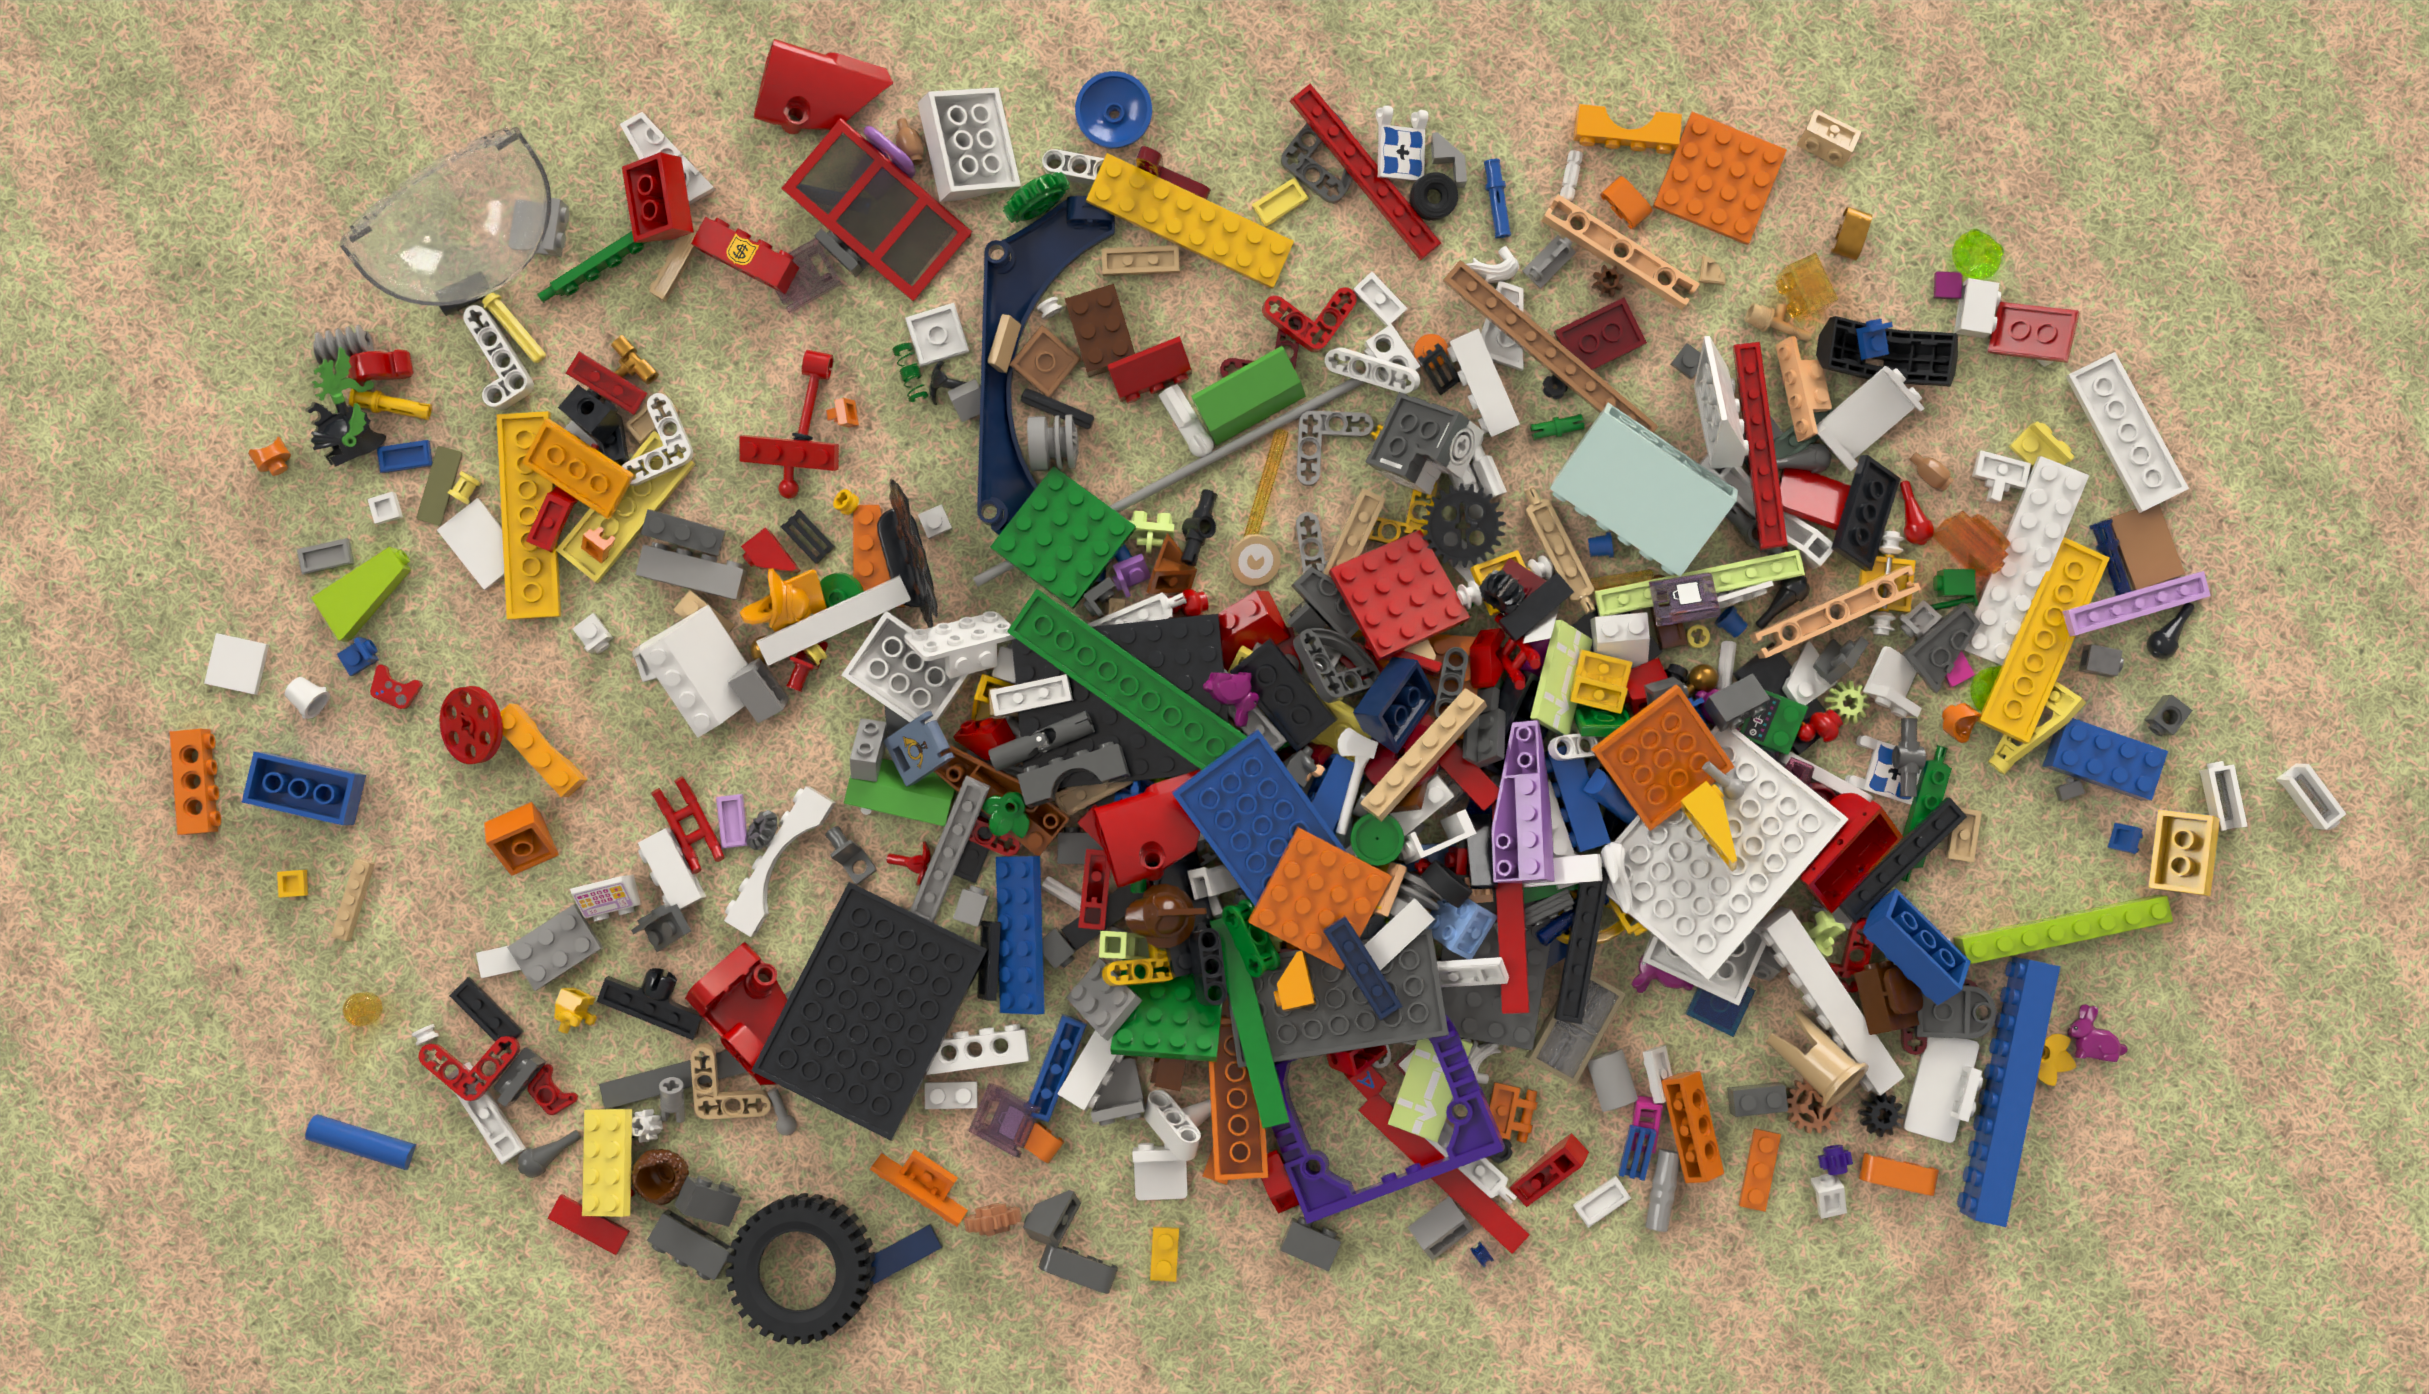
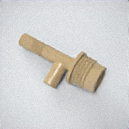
M1752 303L1745 315V322L1762 332L1766 331L1770 326L1805 342H1809L1812 333L1784 322L1787 309L1784 304H1778L1776 310L1771 307L1768 308Z

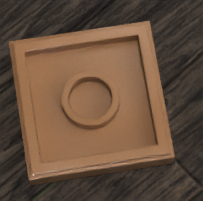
M1041 325L1010 362L1009 366L1042 394L1050 397L1081 358Z

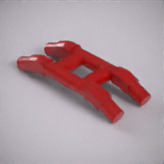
M1502 613L1498 614L1494 619L1495 622L1498 623L1504 615ZM1521 636L1515 642L1509 638L1503 647L1500 645L1495 653L1518 690H1522L1525 687V676L1520 669L1526 660L1533 669H1538L1541 665L1539 653L1533 649L1530 643L1523 644L1524 636ZM1518 645L1521 651L1512 662L1509 656Z
M681 776L674 782L688 806L674 812L672 805L660 788L654 790L651 794L678 841L692 874H697L702 869L691 844L705 837L715 862H720L725 857L719 840L703 813L695 793L684 777ZM693 815L700 828L686 835L679 821Z

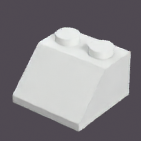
M1647 613L1601 616L1590 619L1593 652L1633 662L1631 668L1648 662L1650 636Z

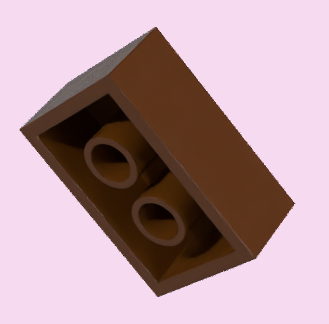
M1114 284L1065 298L1088 377L1108 372V364L1135 354Z

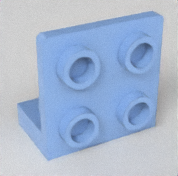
M1469 898L1459 908L1451 905L1445 899L1437 901L1440 907L1437 911L1432 910L1430 912V915L1435 920L1428 928L1432 929L1433 938L1452 952L1466 959H1472L1495 923L1497 915Z

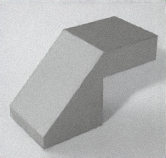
M1438 132L1432 133V164L1453 163L1454 183L1457 188H1465L1467 182L1465 156Z

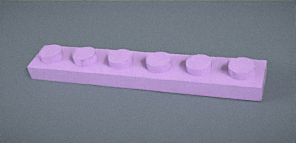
M2202 571L2065 610L2063 615L2069 636H2075L2211 595L2205 573Z

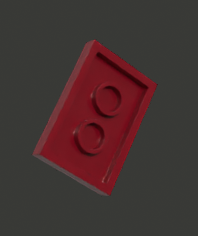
M1625 297L1554 331L1557 341L1592 371L1647 344Z

